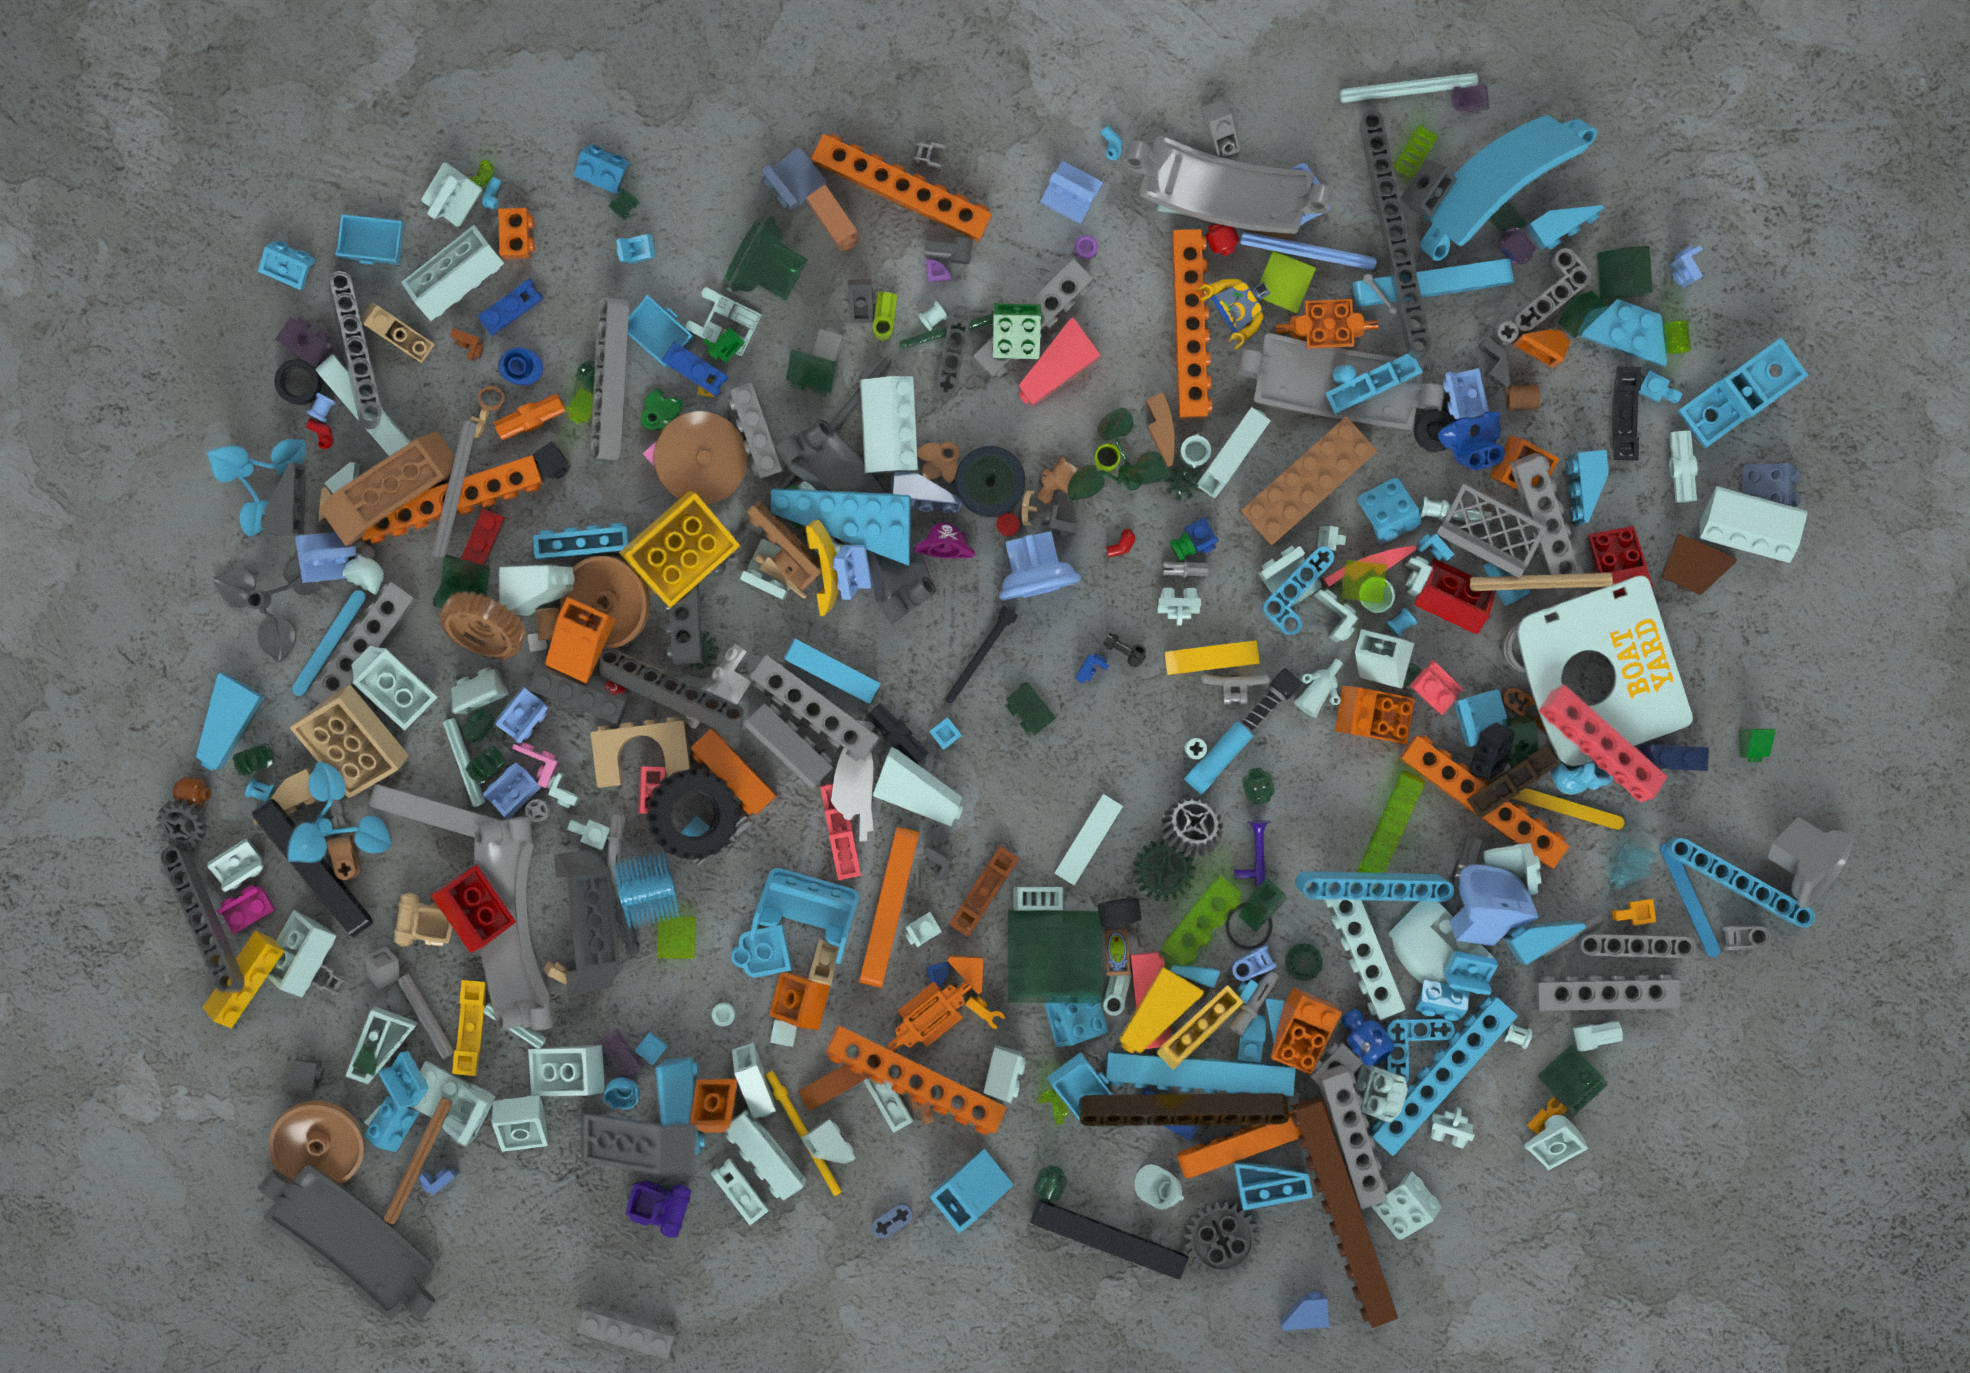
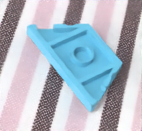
M1619 299L1615 300L1580 334L1582 338L1665 367L1667 364L1662 315Z

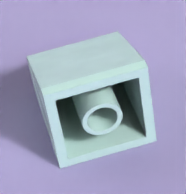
M552 565L499 567L500 604L507 605L509 610H514V615L529 616L535 613L536 610L542 609L573 591L575 580L573 567Z

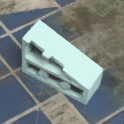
M374 1006L366 1021L346 1077L369 1084L418 1022Z

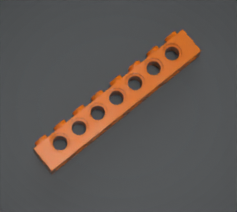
M830 133L829 136L822 135L811 158L813 164L979 243L981 242L992 219V213L989 212L990 209L979 203L975 206L968 202L969 199L958 193L954 196L948 193V189L940 184L935 183L933 186L927 183V179L919 174L914 173L912 176L905 173L906 169L898 164L893 163L892 166L884 163L885 159L874 153L871 156L863 153V148L852 143L850 146L842 143L840 137ZM842 151L846 154V158L843 161H836L833 158L834 154ZM863 161L867 164V168L864 171H857L854 168L855 164ZM884 171L888 174V178L885 181H878L875 178L876 174ZM905 181L909 184V188L906 191H899L896 188L897 184ZM922 191H926L931 195L927 201H920L917 196ZM943 201H947L952 205L948 211H941L938 206ZM963 211H969L973 217L969 221H962L959 215Z
M1201 229L1173 230L1178 419H1203L1208 417V412H1212V399L1207 398V389H1211V375H1207L1206 366H1210V352H1206V343H1209L1210 335L1209 329H1205V319H1209L1208 305H1204V301L1201 300V298L1206 296V291H1197L1198 288L1207 284V282H1203V273H1207V259H1202V250H1206V236H1202ZM1185 250H1193L1196 258L1194 260H1187L1183 252ZM1186 273H1193L1197 281L1190 284L1185 281L1184 275ZM1194 296L1198 304L1190 307L1186 304L1185 298ZM1189 319L1196 320L1198 328L1196 330L1188 329L1186 321ZM1190 342L1197 343L1199 352L1190 353L1187 350V344ZM1191 365L1197 366L1200 369V375L1197 377L1189 375L1188 367ZM1193 388L1198 389L1201 393V398L1198 400L1191 399L1188 394L1189 390Z
M531 455L464 477L456 513L459 512L460 515L473 512V507L482 505V508L496 504L495 500L504 497V500H510L518 497V492L526 490L527 493L539 490V486L545 484L535 457ZM516 473H521L523 476V480L519 485L512 483V477ZM498 480L500 482V489L497 492H491L490 484ZM449 483L426 490L388 515L389 525L387 528L382 529L379 522L365 530L366 534L362 536L363 540L376 544L384 541L385 536L391 534L394 537L401 536L407 533L406 529L415 527L416 530L428 527L429 522L436 519L440 522ZM476 487L478 496L470 500L468 498V491ZM432 502L434 505L432 513L425 514L424 505ZM409 509L412 514L409 521L404 522L401 515L404 510Z
M1425 735L1421 737L1414 736L1398 759L1477 815L1467 801V798L1489 782L1481 776L1475 778L1470 774L1471 770L1468 766L1461 762L1459 765L1451 760L1453 756L1441 748L1438 751L1432 746L1434 742ZM1430 752L1434 760L1431 765L1427 766L1423 762V756L1425 753ZM1445 766H1449L1453 772L1449 779H1445L1442 776V769ZM1464 780H1468L1471 783V790L1467 793L1461 790V783ZM1507 801L1481 818L1515 844L1531 843L1533 855H1538L1539 861L1551 869H1554L1570 847L1565 843L1566 838L1556 831L1552 834L1546 829L1548 826L1537 817L1534 820L1527 815L1529 811L1518 803L1514 806ZM1503 807L1509 811V816L1506 820L1499 818V811ZM1522 821H1525L1528 825V830L1524 834L1518 832V824ZM1540 835H1544L1547 839L1546 845L1542 848H1539L1537 845V838Z
M840 1025L835 1027L824 1053L829 1055V1060L837 1064L844 1062L850 1065L849 1069L860 1075H862V1072L871 1075L870 1080L881 1085L885 1082L892 1086L891 1090L901 1095H904L906 1092L912 1095V1100L919 1104H931L934 1106L933 1110L942 1115L949 1113L955 1116L954 1121L962 1125L970 1123L976 1126L975 1131L986 1136L988 1133H996L1007 1109L1006 1106ZM849 1045H853L857 1049V1055L854 1058L849 1057L846 1053ZM870 1055L875 1056L878 1060L876 1068H871L867 1063ZM891 1065L896 1066L899 1070L897 1078L890 1077L888 1073ZM913 1075L918 1077L920 1081L917 1089L912 1088L909 1083ZM933 1086H937L940 1089L941 1093L938 1099L933 1098L930 1094ZM954 1096H958L961 1100L959 1109H955L951 1104ZM975 1106L980 1107L982 1110V1116L979 1119L974 1118L972 1114Z

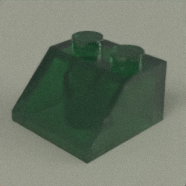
M1650 246L1624 247L1597 253L1600 300L1646 297L1653 292Z
M791 350L786 381L791 383V388L803 391L804 387L813 389V394L826 397V394H833L840 368L835 361Z

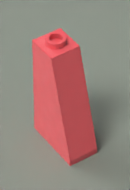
M1074 318L1067 322L1019 384L1020 392L1017 394L1025 405L1029 403L1033 407L1100 358L1099 352Z

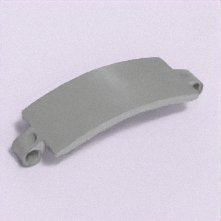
M1160 136L1156 137L1152 151L1142 141L1134 140L1129 142L1123 161L1126 167L1144 176L1140 188V196L1161 206L1198 219L1242 229L1275 233H1297L1303 214H1322L1327 211L1333 191L1324 184L1312 185L1314 174L1309 171L1237 162Z
M1270 333L1264 336L1262 353L1254 350H1241L1238 367L1239 375L1257 379L1254 393V402L1336 420H1342L1347 416L1353 423L1399 430L1413 429L1416 408L1425 410L1438 409V411H1441L1445 392L1442 385L1421 384V373L1379 395L1335 414L1325 393L1342 385L1335 382L1333 378V371L1337 366H1353L1356 370V377L1398 358L1342 348L1306 349V341ZM1419 361V363H1420V365H1421V367H1422V369H1423L1424 364H1423V362Z

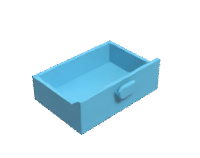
M341 214L338 247L335 255L340 259L357 260L360 264L373 265V262L400 265L405 223L398 220Z
M646 295L644 300L628 318V335L667 369L669 366L661 360L673 341L686 348L694 337L676 321L678 316L670 308L664 310Z
M1081 1052L1047 1077L1053 1088L1078 1120L1079 1099L1082 1096L1113 1095L1106 1085L1109 1083L1102 1072L1097 1074Z

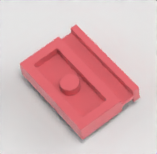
M1431 660L1429 662L1430 665L1421 671L1410 684V687L1436 712L1443 715L1457 699V694L1463 692L1464 689L1436 662Z

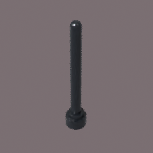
M1004 605L998 612L1000 614L998 617L999 621L945 698L947 703L954 702L1006 625L1009 626L1011 622L1014 624L1018 618L1017 614Z

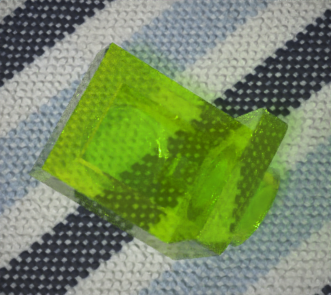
M580 388L569 407L566 406L564 409L569 413L567 418L577 424H580L581 421L587 424L592 417L593 395Z
M1055 1090L1042 1091L1041 1096H1037L1038 1104L1052 1102L1055 1125L1065 1124L1064 1117H1068L1067 1104L1062 1103L1060 1095L1055 1093Z

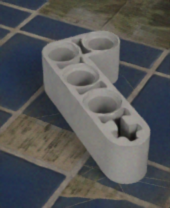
M1563 248L1551 258V266L1561 279L1512 319V322L1518 327L1519 334H1525L1532 330L1590 282L1591 274L1571 249ZM1559 255L1567 257V266L1559 263ZM1574 273H1578L1582 276V284H1578L1574 281ZM1556 288L1564 290V298L1561 299L1556 296ZM1538 302H1542L1546 305V313H1541L1538 311ZM1531 314L1533 318L1526 325L1521 326L1520 322Z

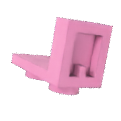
M521 742L520 745L514 744L512 749L546 762L545 766L541 765L536 778L539 779L538 785L547 788L553 775L555 776L560 761L555 760L556 755L544 750L542 754L533 751L534 746L525 742Z

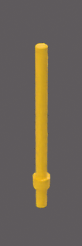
M772 1070L765 1074L774 1090L772 1093L775 1099L779 1100L801 1138L808 1131L788 1098L787 1094L789 1093L784 1085L780 1084ZM811 1155L834 1196L839 1195L842 1190L826 1162Z

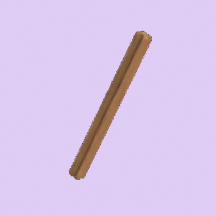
M443 1097L439 1101L384 1216V1221L390 1224H395L451 1109L453 1104L451 1100Z

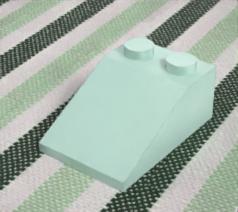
M490 667L478 671V676L470 679L467 676L456 681L457 686L451 688L453 713L468 714L510 695L499 670H491Z
M602 1045L528 1049L531 1096H588L605 1091Z

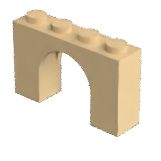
M680 716L666 718V723L658 724L656 719L642 721V726H634L633 722L621 723L618 729H611L610 725L597 726V731L590 732L597 788L623 785L621 752L625 744L636 736H648L660 744L664 752L667 777L677 771L692 769L685 720L680 721Z

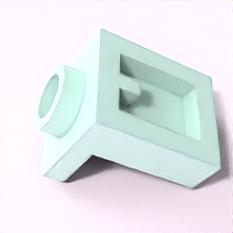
M928 912L906 925L907 931L904 934L911 945L915 943L919 947L924 942L941 933L942 930L931 912Z

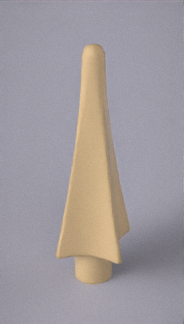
M760 553L756 556L754 561L760 565L759 570L783 583L802 598H807L805 592L782 575L775 562L769 556L767 559Z

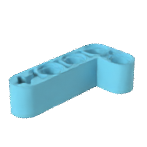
M1319 547L1314 550L1262 604L1264 616L1283 634L1293 635L1300 631L1302 626L1301 619L1290 606L1333 563L1334 554L1328 547ZM1318 553H1326L1325 560L1327 562L1323 561L1315 568L1312 564L1319 559ZM1303 568L1311 571L1312 577L1309 581H1304L1300 577V571ZM1286 585H1292L1295 588L1294 597L1289 598L1285 596L1284 588ZM1272 601L1279 605V611L1275 615L1269 613L1267 609L1268 604ZM1287 618H1292L1296 622V627L1293 631H1288L1284 626Z

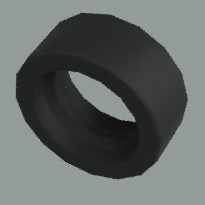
M299 359L288 360L283 363L276 371L274 378L275 389L279 396L287 402L297 405L308 404L317 398L315 396L316 393H320L322 387V379L315 370L316 367ZM298 368L307 371L312 380L309 391L300 396L292 395L285 387V377L293 369Z

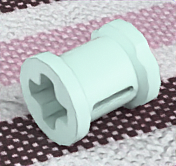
M937 301L934 302L933 307L923 314H917L929 332L938 322L948 319L947 314Z
M1198 738L1190 739L1184 747L1185 753L1192 759H1200L1207 752L1205 742ZM1195 742H1198V746L1202 747V750L1193 755L1194 753L1190 750V746H1194Z
M1512 1022L1504 1031L1502 1040L1504 1042H1514L1521 1045V1048L1526 1049L1532 1037V1029L1528 1028L1526 1030L1517 1027Z

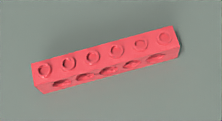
M1562 685L1549 693L1539 709V712L1549 723L1557 727L1566 738L1575 743L1583 753L1587 754L1601 769L1611 775L1615 782L1628 790L1633 798L1642 803L1657 795L1667 778L1660 769L1568 687Z

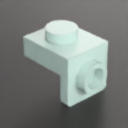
M558 773L557 776L553 775L547 787L550 789L548 795L557 798V803L567 808H570V805H578L580 796L560 788L565 774Z

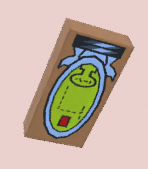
M1128 929L1104 930L1107 976L1130 975Z

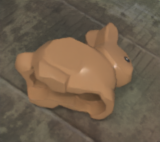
M1060 457L1052 471L1044 469L1041 472L1040 478L1043 488L1038 493L1037 498L1043 501L1044 504H1049L1052 501L1054 491L1057 489L1068 495L1079 494L1083 491L1090 493L1092 485L1089 482V473L1073 466L1065 458Z

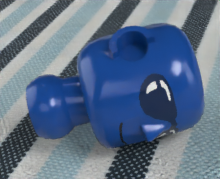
M1352 1009L1342 1017L1343 1026L1351 1030L1347 1043L1365 1065L1375 1066L1392 1053L1394 1043L1377 1021L1368 1020L1365 1022L1362 1013L1357 1009Z

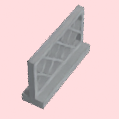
M1463 483L1437 535L1521 578L1525 574L1528 564L1548 526ZM1465 491L1474 494L1477 504L1465 507L1462 498ZM1488 503L1495 505L1498 515L1486 518L1482 505ZM1478 507L1482 519L1470 523L1467 510ZM1463 512L1466 521L1465 525L1457 526L1450 522L1455 513ZM1508 514L1516 516L1519 525L1507 529L1503 516ZM1499 517L1503 530L1491 534L1487 521ZM1483 522L1487 535L1478 537L1474 535L1472 525ZM1533 525L1541 529L1536 538L1528 540L1524 527ZM1520 528L1524 541L1512 545L1508 532ZM1504 533L1508 546L1499 548L1495 546L1493 536ZM1525 544L1528 552L1525 561L1516 557L1514 547Z

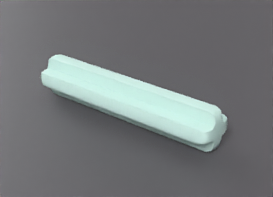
M490 1002L486 1005L483 1012L484 1014L495 1020L494 1011L492 1008V1004ZM531 1027L509 1029L537 1049L542 1048L546 1042V1037L532 1030Z

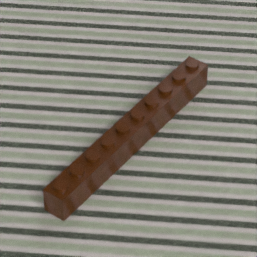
M1317 1096L1292 1105L1293 1113L1290 1114L1294 1127H1299L1301 1135L1298 1136L1302 1149H1307L1309 1157L1305 1158L1310 1171L1314 1170L1317 1177L1313 1181L1317 1192H1322L1324 1200L1321 1201L1325 1214H1330L1332 1222H1329L1331 1232L1333 1236H1338L1340 1243L1336 1244L1340 1257H1345L1347 1265L1344 1266L1347 1277L1348 1279H1353L1355 1284L1352 1287L1356 1301H1361L1363 1307L1359 1309L1364 1322L1368 1321L1372 1328L1399 1319L1323 1103Z

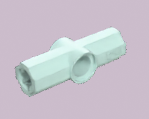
M1691 431L1669 433L1671 448L1669 473L1674 482L1675 503L1697 501L1695 476L1697 475L1698 468L1696 457L1693 455Z

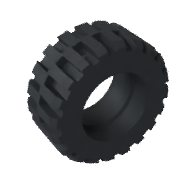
M690 769L672 773L671 776L659 782L660 785L653 789L651 800H648L646 806L649 807L648 814H646V821L649 822L650 826L648 830L650 834H653L654 841L658 846L664 848V851L676 857L692 860L709 858L710 855H716L721 852V848L724 846L727 847L731 842V836L736 834L737 828L735 826L736 822L740 820V815H737L739 803L734 799L735 793L732 788L726 785L727 782L724 779L718 778L712 772ZM688 792H698L706 796L714 810L713 822L710 828L704 834L695 837L680 833L673 825L671 816L675 801L681 795Z

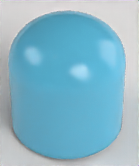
M1339 365L1333 371V378L1338 384L1349 383L1356 378V370L1351 365Z

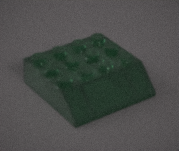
M1008 910L1007 1003L1102 1002V923L1100 922L1098 911Z

